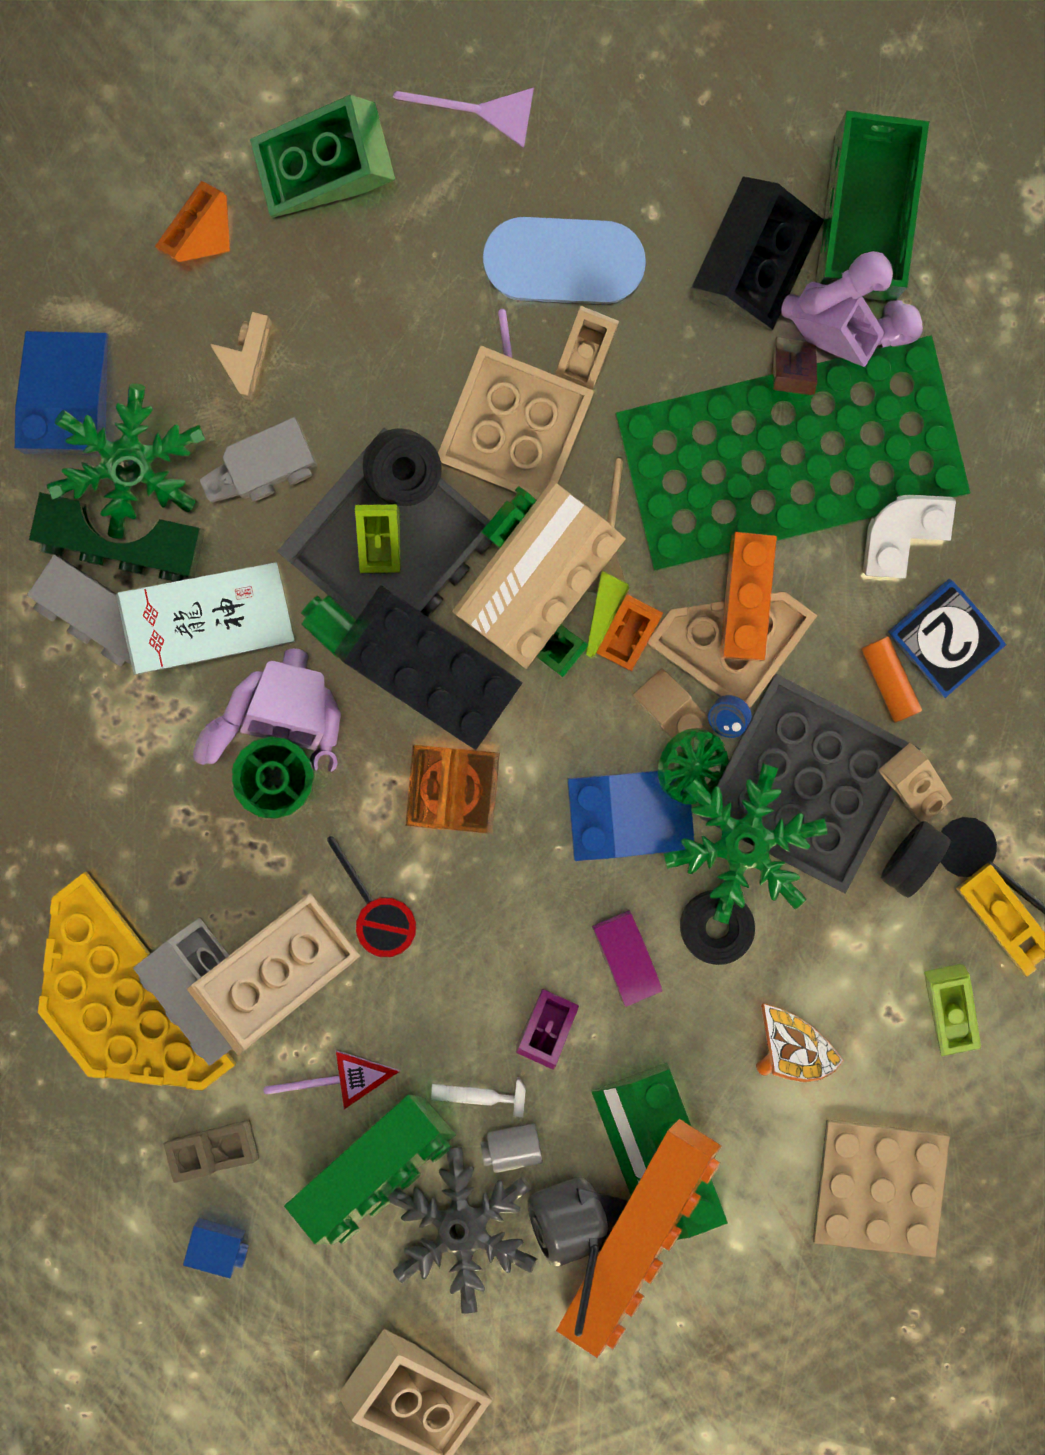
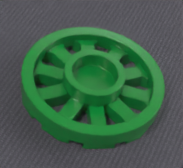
M691 728L678 733L668 742L660 756L658 779L661 788L670 798L683 804H696L697 801L684 789L695 778L712 794L714 787L718 784L725 767L729 763L728 754L721 739L707 730ZM692 737L695 738L693 748L691 746ZM709 739V742L705 746V741ZM681 746L682 751L678 755L675 749ZM675 762L674 768L668 769L669 764ZM716 766L715 772L709 770V768ZM705 777L711 779L708 784L706 783ZM678 778L673 785H670L673 779Z

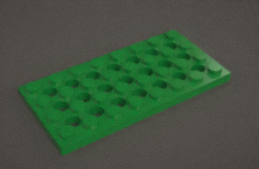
M932 335L918 338V340L906 345L894 347L890 345L884 348H877L865 367L841 357L817 363L815 395L777 391L773 389V374L616 412L615 416L653 571L730 553L731 535L735 532L777 536V541L875 518L883 508L896 501L897 497L902 495L956 498L970 494ZM902 374L910 379L912 389L909 395L898 396L892 392L890 381L893 376ZM864 384L871 389L873 397L869 405L859 406L852 401L850 393L853 386ZM817 394L828 395L833 401L832 412L826 416L816 414L811 407L813 396ZM779 403L789 405L794 412L792 423L788 425L777 424L771 415L772 408ZM739 413L749 414L755 423L753 432L748 435L736 433L732 427L733 417ZM914 414L920 419L921 431L918 435L909 436L902 432L900 419L903 415ZM698 423H708L714 428L715 439L712 443L702 445L694 440L692 430ZM872 423L881 429L882 439L879 444L870 446L862 441L860 431L863 425ZM667 432L675 438L676 448L672 453L660 454L654 449L653 438L658 433ZM827 433L837 434L843 442L842 451L837 455L826 454L821 448L823 435ZM792 442L802 448L804 456L801 463L790 465L782 459L781 449L785 444ZM755 452L762 456L764 469L761 473L752 475L743 469L742 458L745 454ZM923 453L928 456L931 461V469L928 474L917 475L911 470L909 461L913 454ZM709 462L721 464L725 470L724 480L719 484L706 482L702 476V469L705 464ZM884 463L889 466L892 477L888 484L878 485L872 481L870 469L873 464ZM672 471L681 473L686 481L685 489L678 494L667 492L662 483L665 474ZM843 472L850 476L853 485L848 494L840 495L832 490L830 480L833 474ZM805 482L811 486L813 498L810 503L802 505L792 499L791 488L795 483ZM763 491L772 496L774 507L770 513L759 514L753 509L751 499L755 493ZM726 501L733 506L735 515L730 523L721 524L714 520L712 507L715 503ZM679 511L690 512L695 518L694 529L686 534L676 531L672 524V518L675 513Z

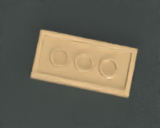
M310 892L188 987L187 991L236 1054L239 1055L357 960L360 955Z

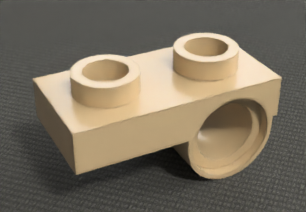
M911 743L878 769L882 777L901 797L912 816L919 823L938 815L945 805L953 799L928 758Z

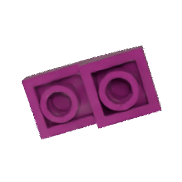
M629 910L592 926L604 960L609 966L621 1001L625 1007L663 991L644 941Z

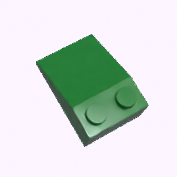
M354 95L343 97L250 139L270 217H278L361 195L396 180L376 104L373 101Z

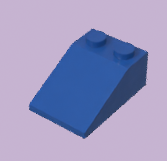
M25 331L15 406V449L24 454L100 455L98 451L83 453V450L88 445H71L66 443L65 440L73 434L57 426L55 420L58 414L65 410L82 424L84 417L89 415L93 419L97 433L103 427L106 430L107 333Z
M658 771L567 778L574 861L678 851L685 849L681 843L683 838L695 841L691 812L692 805L683 804L670 798L660 786ZM678 778L673 779L670 785H673Z

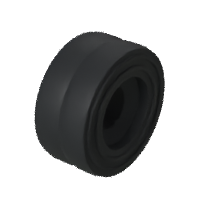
M396 428L381 433L369 444L363 458V474L369 488L384 501L392 505L397 504V506H412L427 499L436 489L441 477V460L436 448L429 440L412 430ZM400 457H409L412 463L409 474L403 478L394 477L392 472L394 462Z
M921 821L912 829L891 856L882 872L881 879L890 887L895 888L904 897H911L923 886L945 856L951 840L928 822Z
M709 890L695 896L686 905L681 916L680 932L684 944L696 958L708 964L724 965L738 960L748 951L755 935V921L746 903L741 908L734 902L728 933L720 939L711 938L706 932V923L714 916L720 898H710V893L713 890Z

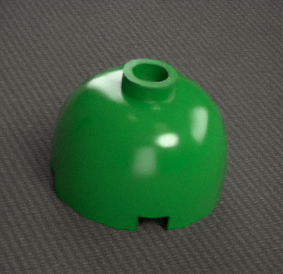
M270 736L254 740L240 751L232 767V783L235 797L244 809L258 817L277 819L292 815L305 805L313 791L315 774L311 759L301 746L286 738Z

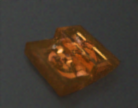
M413 745L405 826L493 833L500 753Z

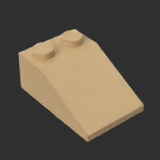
M383 1329L338 1393L352 1422L422 1455H454L492 1401L489 1395L416 1344Z

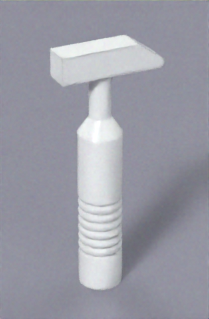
M520 1077L516 1078L515 1095L498 1094L493 1089L432 1084L431 1100L490 1106L497 1102L513 1103V1117L523 1118L526 1087Z

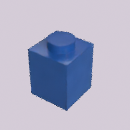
M199 1218L193 1227L183 1266L230 1279L236 1267L241 1269L244 1267L249 1250V1244L243 1243L246 1231Z

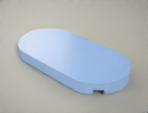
M517 217L503 222L490 234L484 247L483 264L485 273L493 286L503 295L514 300L607 305L620 302L637 288L644 275L646 257L642 243L636 234L617 222Z

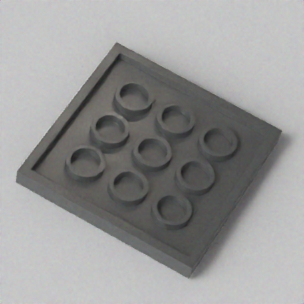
M775 674L716 786L721 790L723 808L731 802L730 816L737 820L743 819L748 812L742 804V800L751 802L746 788V781L750 779L757 785L763 763L777 767V775L771 789H781L782 792L778 798L766 806L774 809V811L762 816L763 826L768 830H774L782 818L785 827L797 814L802 813L804 814L802 824L824 818L828 834L805 838L810 844L809 849H803L788 843L789 852L779 845H775L770 849L769 854L846 894L897 796L895 790L886 782L878 769L907 746L909 742ZM700 816V819H702V820H704V821H706V822H708L710 819H712V818ZM746 837L741 839L749 843L750 845L754 846V842L751 838Z

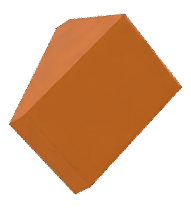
M626 594L596 653L632 671L660 621L663 612Z

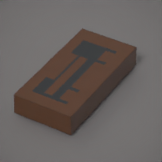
M776 337L774 345L773 389L815 395L817 386L816 346L807 341Z

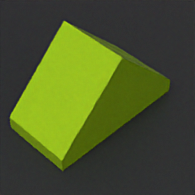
M397 504L355 505L360 573H400L399 507Z

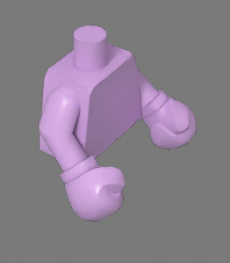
M874 251L857 257L849 267V270L842 273L841 279L829 285L811 282L807 284L801 296L789 294L784 299L781 308L782 316L794 322L808 343L863 367L867 365L878 345L882 344L884 348L890 345L894 347L910 344L918 340L923 332L922 319L915 306L903 304L901 300L889 301L884 306L883 317L876 319L862 296L873 290L886 291L892 282L893 271L890 261L883 253Z

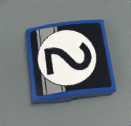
M948 579L888 631L908 659L918 666L936 691L944 698L1007 645L979 609L951 579Z

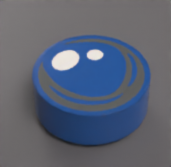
M732 695L718 698L708 714L709 724L712 729L719 735L728 738L742 735L750 724L752 717L749 706L742 699Z

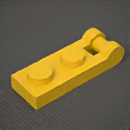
M987 863L956 887V889L1010 956L1016 967L1025 977H1028L1036 970L1035 965L1045 958V932L994 867ZM1031 937L1035 945L1024 953L1019 945Z

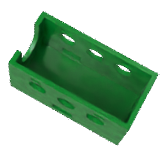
M846 110L835 134L816 283L829 285L841 279L842 273L849 270V267L857 257L874 251L883 253L890 261L893 271L892 282L886 291L873 290L862 297L893 301L897 300L908 288L930 121Z

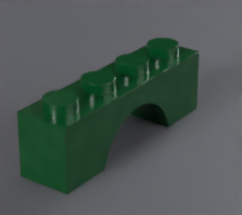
M39 492L29 540L40 544L39 552L63 557L64 550L80 553L79 561L103 566L105 558L120 562L119 570L142 575L145 567L160 571L159 579L176 582L183 580L184 576L195 578L205 531L198 527L159 519L148 534L136 541L128 543L110 542L104 539L93 527L86 504L64 497L52 499L50 494Z

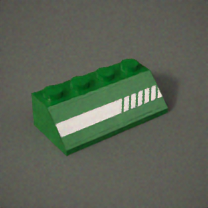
M667 1062L591 1091L630 1195L633 1194L667 1131L679 1119L691 1126ZM712 1179L708 1184L701 1181L696 1190L701 1199L689 1218L685 1215H682L676 1226L682 1229V1232L677 1240L691 1238L728 1224Z

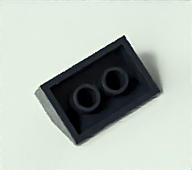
M743 176L691 288L715 305L773 330L781 314L784 299L791 293L824 219L779 183Z

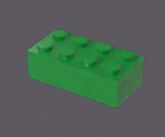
M407 1095L287 1202L284 1207L315 1245H333L338 1241L342 1245L360 1230L357 1225L359 1221L368 1214L371 1217L376 1216L391 1202L387 1196L396 1188L400 1187L404 1190L415 1182L421 1175L418 1169L430 1159L434 1163L444 1156L452 1147L448 1142L456 1134L426 1098Z

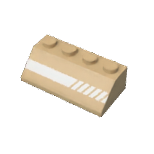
M552 480L452 612L499 650L527 669L626 538L600 515Z

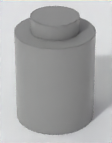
M535 1123L487 1132L488 1141L481 1142L485 1167L493 1165L495 1173L543 1163Z

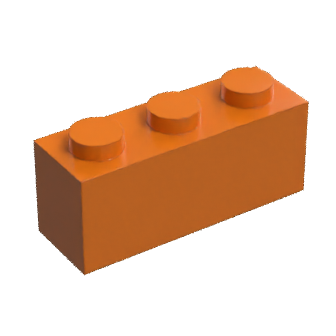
M735 532L731 535L720 658L759 662L765 660L777 536Z

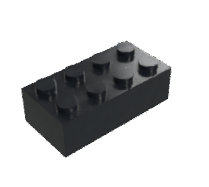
M382 585L379 586L334 652L342 662L474 750H477L522 685V682L510 672Z

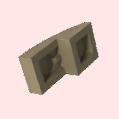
M249 1120L209 1129L163 1143L173 1183L211 1175L223 1169L251 1164L259 1159Z

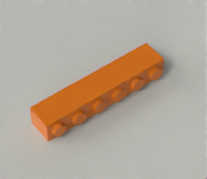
M680 1119L667 1131L598 1254L582 1335L578 1337L574 1334L584 1281L556 1329L558 1333L596 1358L600 1356L607 1346L611 1349L616 1347L626 1330L625 1327L620 1325L626 1314L632 1317L645 1297L639 1293L643 1283L646 1281L651 1284L663 1265V1262L658 1260L663 1248L670 1251L682 1232V1229L676 1226L682 1215L689 1218L700 1201L701 1196L696 1193V1190L701 1181L708 1184L717 1171L721 1162L716 1160L715 1157L722 1145Z

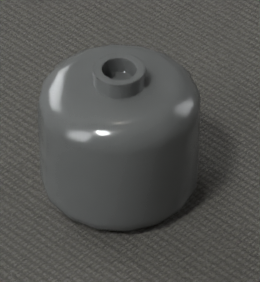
M572 1178L537 1191L528 1198V1212L534 1234L546 1260L552 1266H562L589 1256V1238H602L608 1232L606 1214L600 1201L593 1197L581 1205L578 1199L576 1188L597 1193L593 1185L586 1178ZM606 1240L603 1242V1244H602L601 1247L599 1248V1251H598V1252L601 1251V1249H602L603 1245L605 1244Z

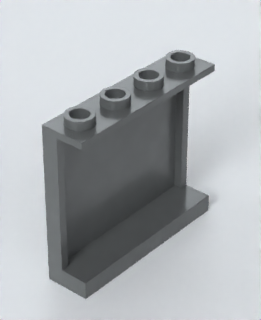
M384 427L378 435L387 431V429ZM365 449L277 552L327 595H330L356 620L380 585L429 617L444 600L439 595L449 582L456 586L470 570V567L466 564L470 557L476 551L483 555L492 545V542L481 533L490 520L440 477L436 489L427 499L412 506H398L400 509V573H360L355 505H392L376 495L365 481L363 474ZM400 457L394 462L392 466L394 477L403 478L409 474L412 467L409 457Z

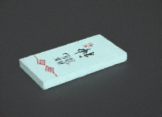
M277 562L116 594L134 675L295 642Z

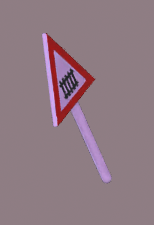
M336 1050L338 1076L266 1086L263 1092L265 1094L340 1084L343 1106L346 1109L399 1073L400 1070Z

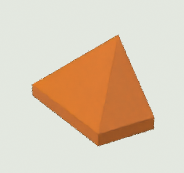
M201 181L159 239L155 248L178 262L229 252L227 195Z

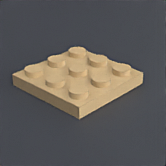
M480 345L438 452L441 463L517 493L515 489L520 486L537 500L552 480L557 484L559 483L595 391Z
M827 1120L813 1242L816 1244L936 1258L950 1136L947 1133Z

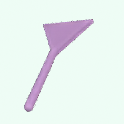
M534 88L478 105L395 91L393 97L397 100L475 112L524 148Z

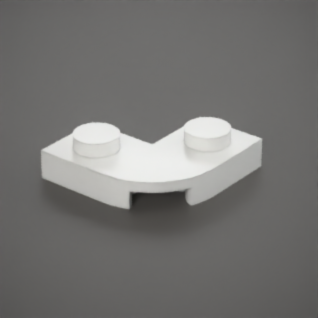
M898 496L896 501L883 508L876 518H872L869 523L863 573L866 576L906 578L911 539L951 541L956 500L953 497Z

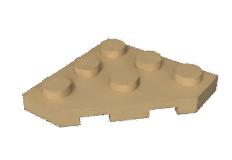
M785 591L772 593L765 660L759 662L720 658L725 601L669 610L651 635L647 644L719 697L725 695L736 696L742 699L749 708L752 707L818 616Z

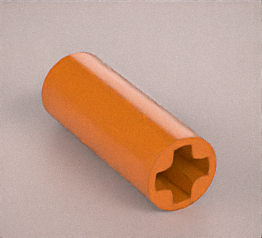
M887 636L861 648L894 723L921 712L922 708L890 637Z

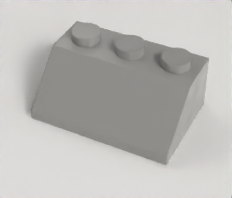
M199 917L133 967V969L139 975L143 987L153 993L164 1007L168 1019L173 1024L178 1025L189 1039L193 1051L210 1066L229 1052L232 1047L190 995L187 988L227 958L229 954Z

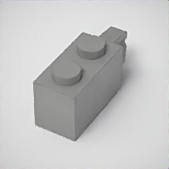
M293 417L228 446L223 456L225 463L202 477L200 482L211 503L238 495L243 499L251 497L252 501H257L275 492L273 486L288 480L289 484L293 485L311 477L310 470L318 467L298 421Z

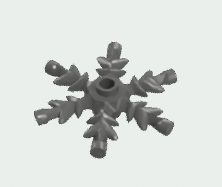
M462 1147L451 1148L447 1152L449 1171L442 1168L439 1170L441 1178L450 1188L442 1190L445 1195L452 1199L449 1209L445 1211L438 1210L434 1197H432L428 1204L423 1193L417 1187L413 1189V1197L397 1188L388 1195L391 1204L407 1210L401 1216L403 1221L422 1219L419 1228L433 1223L438 1229V1235L434 1241L424 1238L420 1239L425 1247L405 1248V1254L411 1258L393 1269V1273L398 1281L403 1283L420 1270L421 1278L425 1280L430 1273L433 1261L440 1268L442 1253L452 1252L458 1262L450 1269L449 1273H458L450 1287V1293L461 1292V1313L468 1314L478 1312L475 1290L485 1291L482 1281L474 1273V1271L482 1270L479 1265L472 1261V1256L476 1250H486L490 1263H492L496 1256L506 1273L511 1272V1263L532 1273L538 1258L518 1250L524 1243L522 1239L502 1241L505 1232L491 1237L486 1231V1224L489 1219L504 1221L499 1213H515L520 1211V1207L513 1202L531 1190L527 1180L521 1176L505 1190L502 1180L497 1181L491 1198L489 1199L484 1192L482 1207L473 1208L468 1204L466 1198L474 1191L475 1187L466 1188L473 1175L474 1167L469 1166L463 1170ZM456 1224H461L464 1227L465 1235L463 1238L457 1235Z

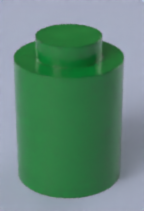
M317 595L302 610L301 614L305 619L301 625L338 658L334 652L356 620L330 595L326 596L323 600Z

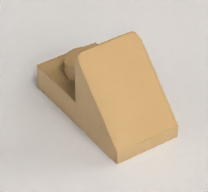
M580 306L555 375L593 390L607 352L614 339L619 321Z
M252 312L250 322L244 321L240 329L238 345L243 346L242 352L210 344L240 395L252 401L272 326V321L267 315Z
M663 668L632 695L671 738L691 728H700L711 733L714 731L709 724L708 716L691 699V695ZM692 737V740H691V746H692V748H693L694 739H695L694 737Z

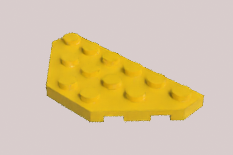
M87 872L82 873L51 898V919L49 935L46 939L43 964L44 976L42 992L39 996L38 1014L88 1077L113 1078L160 1086L171 1085L203 1091L236 1065L234 1059L227 1052L209 1066L202 1057L193 1051L189 1039L178 1025L173 1024L168 1019L164 1007L153 993L143 987L139 975L133 967L151 953Z

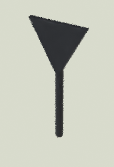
M576 1188L581 1205L593 1197L600 1201L608 1223L606 1236L602 1238H589L590 1254L574 1334L579 1337L583 1333L599 1248L614 1228L629 1200Z

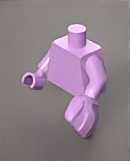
M287 649L284 652L282 663L268 661L264 672H252L233 690L224 715L211 721L201 731L193 750L194 760L202 765L216 763L224 749L240 729V733L261 738L270 736L286 738L303 748L315 750L311 754L310 759L313 769L316 771L318 769V759L322 755H328V771H334L338 762L337 757L332 753V747L337 745L341 712L332 692L324 687V675L321 672L306 669L308 654L300 649Z

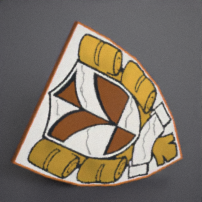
M765 1003L761 1005L769 1051L756 1064V1068L761 1075L767 1076L772 1072V1075L785 1079L811 1082L831 1075L842 1064L844 1060L814 1027L785 1010Z

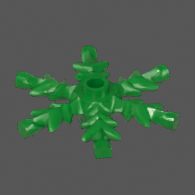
M138 383L129 384L127 406L121 403L116 404L117 412L123 423H114L123 435L120 439H116L115 442L106 440V430L104 427L97 433L93 419L89 415L84 417L82 424L70 413L62 410L55 420L57 426L73 434L65 440L66 443L71 445H88L83 450V453L98 451L101 455V462L96 467L81 462L84 470L63 468L61 472L67 478L47 484V489L52 499L61 497L74 490V499H79L90 484L93 490L96 491L100 479L111 480L114 483L115 489L108 492L104 498L112 500L102 509L100 515L102 517L111 515L107 535L115 539H120L124 536L126 516L133 520L137 517L129 500L138 501L137 497L130 491V488L139 482L146 484L148 497L155 491L158 502L163 508L167 506L168 500H171L185 512H189L194 507L196 499L178 489L184 486L186 481L165 478L170 471L155 473L151 468V463L157 457L171 462L168 454L189 456L191 452L185 446L206 440L200 424L180 434L179 425L176 424L170 428L163 440L159 433H157L152 445L140 443L138 435L149 428L147 425L140 424L151 414L153 408L152 406L142 408L146 387Z
M763 763L757 785L750 779L746 781V788L751 802L742 800V804L748 813L743 819L739 820L730 816L731 802L723 808L722 794L719 787L715 786L712 794H710L703 784L695 778L684 788L700 804L692 807L691 812L699 816L712 818L705 825L720 826L722 837L719 841L713 843L705 836H702L703 844L683 838L681 843L685 847L684 850L664 853L667 869L689 864L687 872L688 874H693L706 860L709 869L713 866L717 857L728 861L729 871L717 876V878L725 881L710 893V898H720L713 919L718 922L729 923L734 902L741 908L745 906L741 886L749 888V884L743 876L749 868H756L761 871L760 885L768 880L769 894L773 901H776L779 893H781L794 909H797L807 899L791 883L799 880L800 876L794 872L780 869L786 862L771 861L769 851L773 846L779 845L789 852L788 843L803 849H809L810 844L805 838L827 835L826 822L823 818L802 824L804 814L799 813L785 827L782 818L774 830H768L763 826L762 816L774 811V809L766 806L778 798L782 792L781 789H771L777 775V767ZM748 837L753 840L754 847L750 852L740 851L738 845L741 839Z

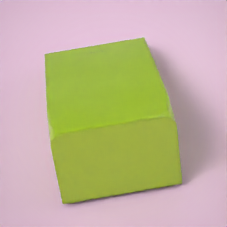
M601 571L587 643L589 646L586 649V655L591 658L595 656L630 588L629 584L604 571Z
M957 964L925 971L926 987L941 1056L981 1049L971 978L966 967L963 964Z

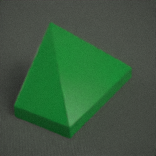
M560 625L536 657L561 677H564L589 645L563 625Z

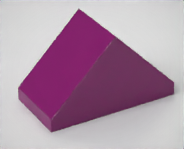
M542 989L517 1042L516 1053L554 1070L579 1005Z

